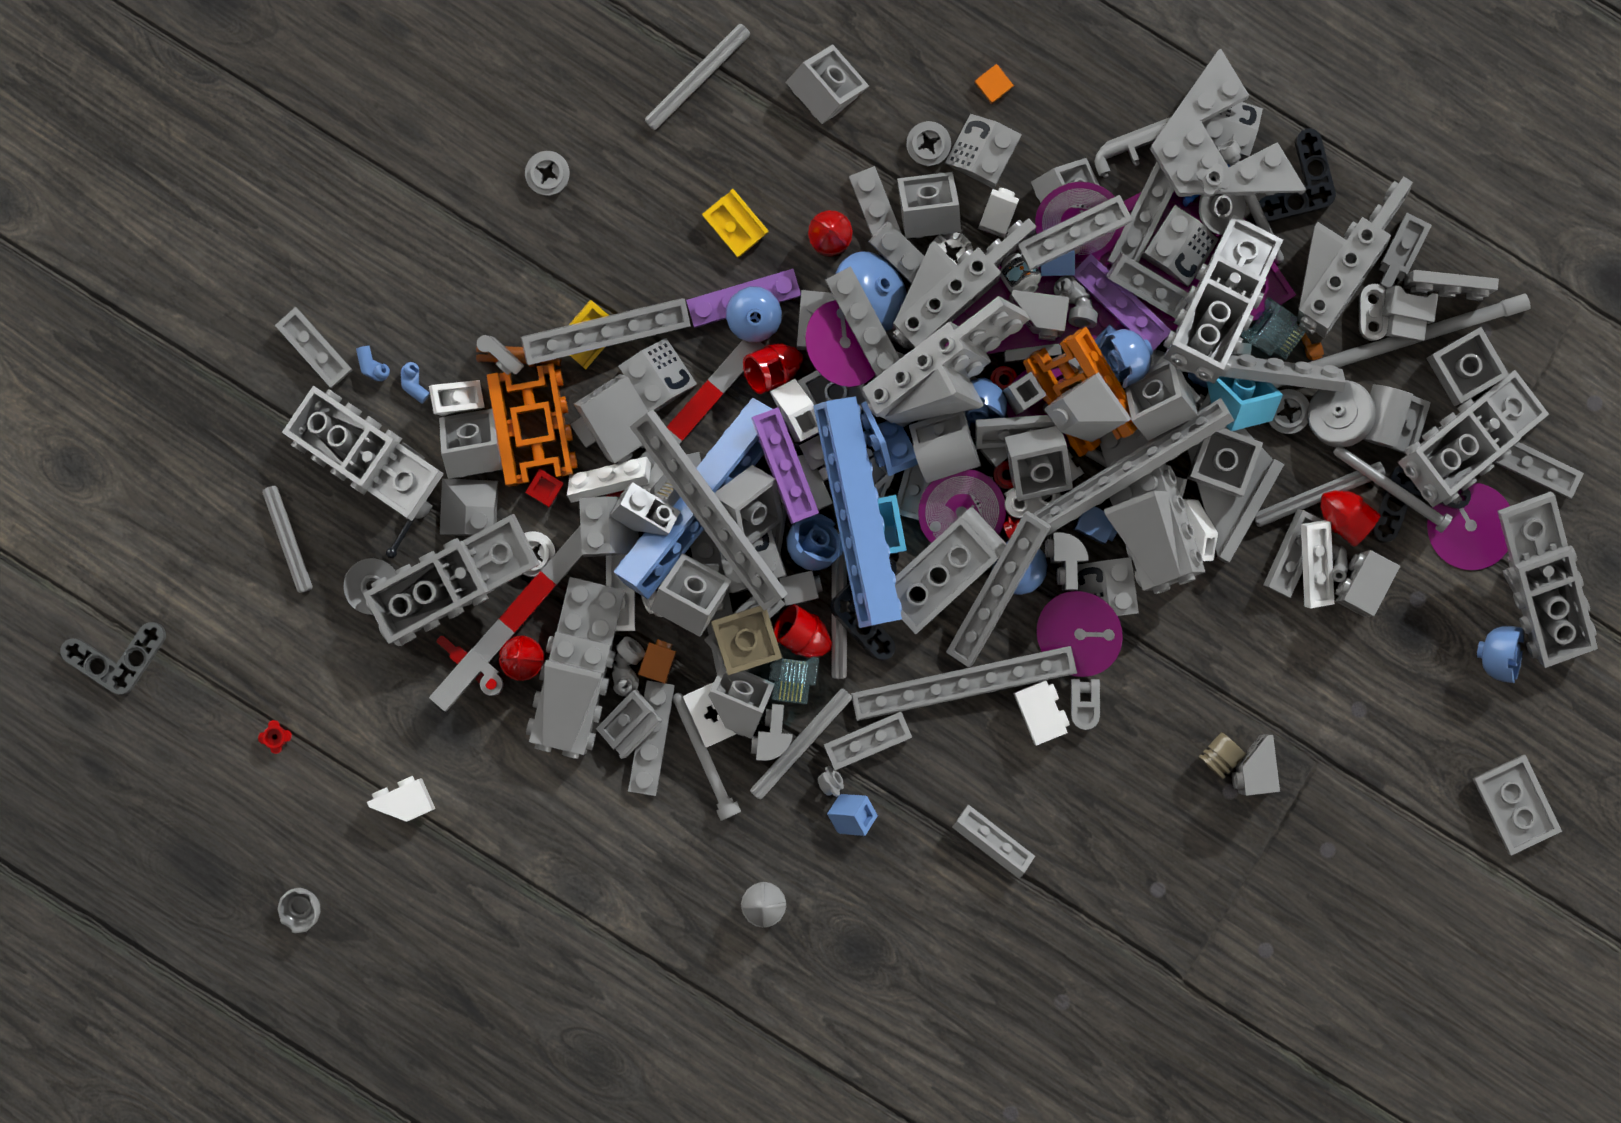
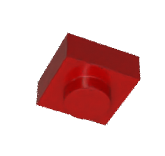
M539 469L525 493L551 507L564 483Z

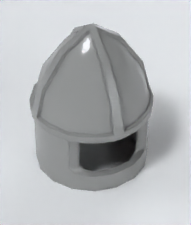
M759 882L746 890L742 897L741 909L748 922L757 927H770L779 922L786 910V899L777 886L768 882Z

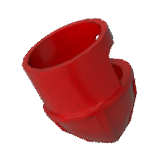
M828 210L819 213L811 220L808 237L817 253L823 256L834 257L847 249L852 240L853 230L850 221L844 214Z
M785 344L767 345L763 349L747 354L743 359V370L748 384L758 394H763L782 386L795 377L803 362V354L796 348Z
M1334 490L1321 495L1320 508L1324 520L1331 522V531L1333 533H1337L1353 547L1357 546L1370 533L1381 517V514L1368 505L1361 496L1350 491Z
M796 604L788 606L781 613L773 628L777 642L791 650L795 655L810 658L823 656L831 651L832 641L825 624L817 615L807 612ZM785 622L792 623L793 625L787 634L780 638L783 624Z
M516 636L506 641L499 653V663L503 672L511 679L517 681L529 680L536 676L545 661L544 651L539 643L527 636Z

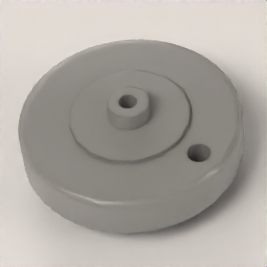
M1345 380L1344 392L1319 389L1312 397L1308 407L1307 418L1312 432L1321 442L1332 447L1352 446L1363 440L1373 428L1376 419L1374 400L1368 391L1356 382Z

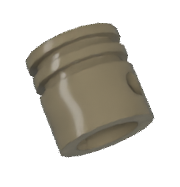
M1221 732L1208 746L1209 750L1205 749L1203 751L1204 755H1199V759L1217 776L1224 779V774L1230 773L1229 768L1233 769L1246 754L1236 743Z

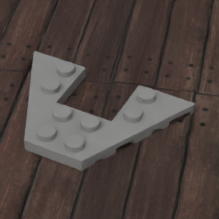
M1219 49L1156 138L1151 146V152L1178 197H1188L1196 194L1202 196H1215V194L1240 196L1255 195L1256 193H1265L1266 195H1274L1275 193H1305L1306 188L1278 142L1228 167L1203 126L1202 122L1247 100L1249 97L1248 92L1222 49ZM1219 163L1223 166V173L1230 180V185L1227 189H1221L1213 195H1207L1203 191L1201 181L1197 179V173L1200 169L1206 170L1211 168L1213 164ZM1211 177V181H1216V178Z

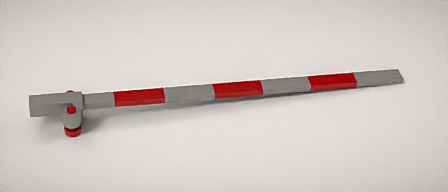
M742 340L666 427L679 445L744 372V357L765 347L761 342H746ZM646 450L640 458L647 457L652 469L654 467V460ZM624 490L607 494L606 497H620ZM581 525L468 653L460 646H454L444 636H440L437 639V643L450 653V658L458 664L429 697L443 711L447 712L474 680L480 683L481 690L489 696L499 695L503 691L504 683L498 675L500 672L489 662L583 556Z

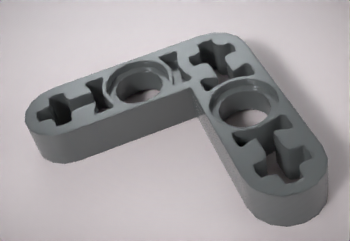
M148 622L144 624L117 663L80 639L66 640L60 648V654L67 663L111 692L127 694L134 688L164 643L166 632L158 623ZM156 628V635L159 638L148 643L146 647L152 648L149 653L146 648L138 646L137 643L140 641L145 644L149 637L146 631ZM78 644V651L83 655H88L89 651L92 653L85 660L83 666L80 663L84 659L79 656L70 657L71 651L68 650L69 646H76ZM135 650L141 651L144 656L143 663L138 667L133 666L129 661L130 654ZM96 658L102 659L105 663V669L99 675L94 674L90 668L91 662ZM123 664L128 669L136 671L134 676L132 673H128L124 680L127 683L126 687L116 688L117 681H115V677H122L127 671L122 669Z

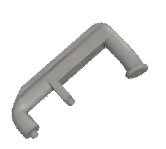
M1170 118L1107 141L1095 156V167L1099 176L1106 178L1109 176L1108 173L1111 172L1106 159L1128 151L1132 163L1138 166L1140 163L1135 149L1153 143Z

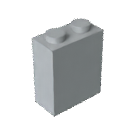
M619 374L574 403V406L608 461L623 463L633 456L632 452L640 446L645 448L629 426L647 414L648 410L627 376Z

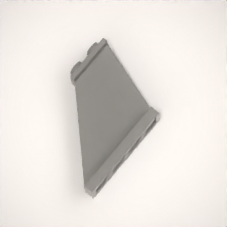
M1209 391L1205 396L1199 395L1201 398L1195 402L1197 412L1211 404ZM1245 428L1233 431L1254 439ZM1199 444L1187 449L1191 465ZM1263 448L1260 450L1243 497L1238 498L1196 482L1204 510L1218 532L1215 549L1216 558L1224 563L1231 561L1285 465L1276 459H1272Z

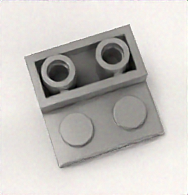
M1373 384L1370 395L1376 406V419L1373 428L1363 440L1406 454L1404 452L1406 448L1416 441L1419 442L1431 402L1415 397L1412 393L1400 389Z
M964 411L932 417L909 425L915 456L927 483L980 466Z
M1053 533L1050 535V539L1045 541V557H1050V563H1061L1062 567L1057 568V585H1062V591L1077 590V563L1088 561L1086 548L1080 540L1070 534Z
M772 704V709H766L765 726L770 727V732L759 731L758 736L752 737L751 754H757L756 760L766 761L775 759L782 755L789 747L793 734L782 733L784 705Z

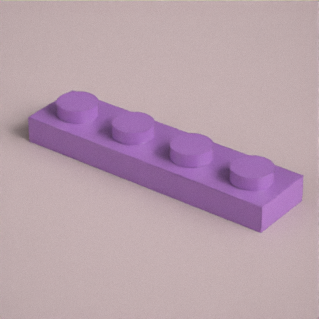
M1090 254L1076 268L1075 275L1071 276L1075 277L1077 282L1124 327L1139 334L1143 340L1147 339L1154 351L1169 335L1171 330L1132 292L1108 279L1106 275L1109 270Z
M794 269L686 300L694 328L726 319V307L730 298L739 290L748 286H758L769 290L778 299L779 303L801 297Z
M779 407L753 416L751 420L772 475L776 479L777 488L791 524L819 514Z

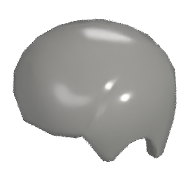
M304 888L288 890L280 898L277 908L281 924L289 927L293 933L307 932L318 921L321 912L317 897Z

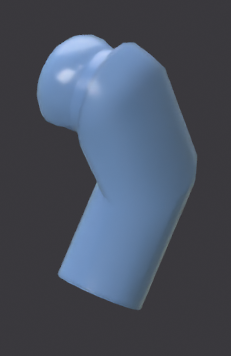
M414 362L406 363L401 369V387L423 404L430 395V392L419 385L418 365Z

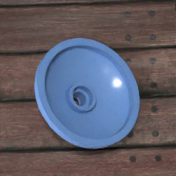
M864 251L850 255L841 262L836 274L851 266L885 332L891 330L893 322L907 295L900 274L885 258L878 254Z

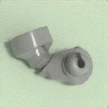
M1066 275L1059 278L1054 285L1055 295L1069 297L1068 303L1076 305L1070 309L1068 322L1079 328L1095 327L1098 313L1092 308L1091 299L1088 300L1091 296L1086 293V289L1073 276Z
M624 637L617 645L618 653L614 659L616 663H613L614 670L612 672L614 680L613 689L618 695L627 697L633 690H637L639 686V678L629 665H637L645 656L643 647L630 637Z

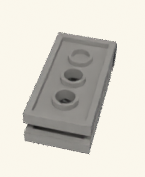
M970 507L895 576L897 598L902 606V620L915 634L995 563L1007 545L973 507ZM936 567L943 568L947 574L946 580L943 582L935 581L931 575L932 570ZM915 586L922 587L926 592L925 599L922 601L914 600L911 596V589Z

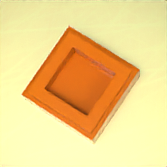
M997 64L974 82L991 104L1014 87Z

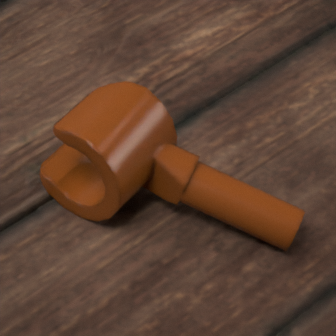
M1299 324L1296 325L1294 329L1299 333L1298 335L1305 346L1307 359L1316 360L1322 358L1324 351L1321 343L1311 344L1304 330L1299 327Z

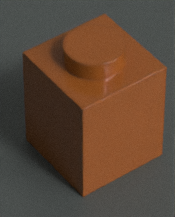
M658 639L655 644L649 642L638 675L667 683L677 653L671 650L673 644Z

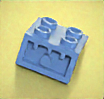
M866 401L860 403L863 412L860 419L865 430L863 432L867 437V445L869 447L872 446L874 449L873 455L878 467L884 466L888 476L918 465L913 446L904 428L888 421L877 425Z

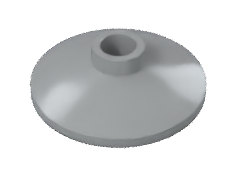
M1201 195L1199 201L1201 221L1210 232L1223 235L1232 215L1243 219L1246 210V201L1243 195Z
M374 558L364 559L354 564L347 572L343 586L344 594L349 604L361 613L373 615L369 611L363 595L364 592L368 591L366 584L369 581L375 582L383 577H386L388 580L396 576L395 569L387 562Z

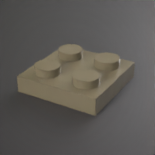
M756 606L711 621L728 675L782 658L767 609L764 611L761 606Z

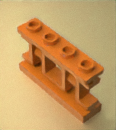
M1087 327L1076 331L1072 336H1067L1060 343L1065 352L1064 354L1052 359L1044 347L1034 351L1023 361L1027 373L1032 372L1046 393V396L1042 399L1047 402L1048 406L1061 394L1068 391L1069 385L1079 380L1083 382L1099 372L1131 417L1127 395ZM1074 358L1077 359L1082 370L1076 373L1068 362ZM1057 366L1065 377L1057 381L1051 371L1052 368ZM1130 419L1128 422L1112 430V433L1118 440L1132 435L1138 428ZM1066 434L1070 446L1079 457L1085 455L1088 451L1095 450L1101 444L1099 438L1089 442Z
M553 363L546 366H537L539 380L513 385L511 373L509 375L505 372L487 374L505 485L508 487L530 483L527 470L530 468L554 464L557 478L574 475L573 469L578 468L575 451L570 452L568 442L573 440L571 425H565L564 414L568 413L567 401L565 396H560L559 386L564 385L561 369L556 370ZM548 374L550 376L556 412H551L549 401L535 404L533 389L546 387L545 375ZM503 382L506 383L508 393L522 391L524 406L510 408L512 418L510 420L507 417L502 388ZM544 410L549 435L522 440L518 414ZM559 429L565 467H561L559 457L546 459L544 457L542 444L555 442V430ZM512 437H515L516 447H532L534 461L519 463L521 475H517Z

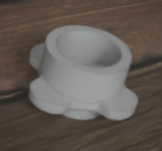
M1219 163L1213 164L1211 168L1206 170L1200 169L1197 173V179L1201 181L1203 191L1207 195H1213L1221 189H1227L1230 185V180L1225 177L1223 166ZM1211 177H1215L1216 181H1211Z
M831 766L825 767L826 772L818 777V783L826 795L830 796L833 794L837 797L840 795V790L844 788L843 779Z

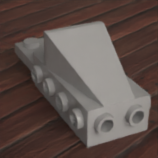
M1404 176L1399 183L1394 181L1385 194L1384 206L1378 204L1371 214L1369 221L1363 217L1358 224L1353 221L1344 234V238L1317 222L1311 239L1297 321L1300 322L1299 327L1311 335L1315 332L1323 338L1327 336L1387 247L1391 235L1384 230L1408 196L1413 184L1412 181Z
M1232 215L1209 264L1203 263L1196 276V279L1200 280L1197 287H1191L1185 299L1188 303L1184 309L1180 310L1174 322L1179 326L1176 332L1170 331L1163 345L1168 348L1163 358L1170 361L1177 368H1184L1194 373L1203 381H1209L1214 384L1220 375L1225 377L1232 365V361L1229 358L1232 353H1237L1243 341L1240 338L1242 330L1247 331L1254 316L1250 315L1253 308L1257 309L1264 296L1260 291L1283 239Z
M1029 218L1024 223L1018 220L1008 229L1007 238L1003 241L999 238L986 249V254L979 247L974 252L968 249L958 258L957 265L933 241L893 322V338L903 349L908 346L910 350H913L946 323L957 319L1000 280L1001 272L997 267L1008 256L1018 250V243L1034 236L1036 225Z
M998 296L962 325L957 326L949 321L862 388L869 400L868 407L876 417L880 416L887 419L890 423L906 427L912 421L981 408L984 404L969 378L981 373L984 367L991 362L987 355L988 351L996 349L1002 340L1010 334L1018 332L1023 327V324L1030 320L1026 311Z
M1516 370L1509 373L1510 376L1499 381L1476 401L1473 402L1470 398L1457 408L1460 413L1455 415L1452 412L1439 422L1442 426L1439 428L1435 426L1422 436L1425 440L1420 444L1416 441L1404 450L1407 455L1398 463L1432 508L1441 502L1447 505L1459 496L1457 493L1459 489L1464 491L1477 481L1476 475L1483 476L1494 467L1493 461L1497 460L1499 462L1512 453L1509 448L1549 415Z
M313 386L282 433L293 440L291 445L305 454L307 450L313 453L311 459L319 465L325 467L329 464L333 468L330 471L332 474L343 481L347 477L352 480L351 487L363 495L367 491L412 521L444 473L400 444L402 438L389 429L386 433L380 431L379 429L382 425L370 416H367L365 420L361 418L360 414L362 411L349 402L346 406L340 404L342 398L328 389L324 393Z
M1139 429L1132 435L1118 440L1112 431L1099 438L1107 468L1151 441H1148ZM1164 463L1150 474L1130 484L1126 489L1120 490L1109 497L1113 506L1104 509L1105 515L1125 542L1127 554L1132 558L1136 568V581L1143 591L1153 590L1154 594L1162 593L1170 589L1169 585L1179 582V585L1196 580V575L1205 572L1203 558L1197 548L1194 531L1189 523L1185 511V503L1179 493L1177 479L1171 466Z
M1548 492L1498 510L1510 556L1507 557L1510 568L1503 570V575L1513 591V598L1517 608L1522 611L1523 617L1520 618V624L1524 633L1528 634L1530 642H1527L1526 646L1531 658H1536L1547 668L1598 649L1595 639L1597 635L1596 629L1590 620L1588 612L1590 611V606L1582 589V586H1584L1583 579L1576 566L1577 556L1574 548L1571 545L1568 546L1555 495L1552 492Z
M514 514L463 541H459L458 538L451 540L443 545L444 550L437 554L434 551L420 557V563L413 567L410 564L405 565L395 571L396 576L388 580L386 577H383L371 584L372 589L364 592L363 595L369 611L375 616L379 624L380 633L387 640L388 644L400 641L401 645L415 639V632L423 628L425 632L441 625L439 619L447 615L449 619H452L465 612L463 607L471 604L476 606L488 600V593L540 565Z
M573 577L569 578L557 632H555L554 637H549L546 652L550 653V657L546 660L545 664L543 663L539 680L544 682L541 692L536 691L533 701V707L537 708L535 719H529L526 735H530L529 742L535 743V749L551 752L552 748L563 750V756L578 759L579 754L585 755L587 749L592 750L596 734L592 733L594 722L599 723L602 706H598L600 695H606L609 679H606L605 675L607 667L612 668L616 652L611 651L625 590Z

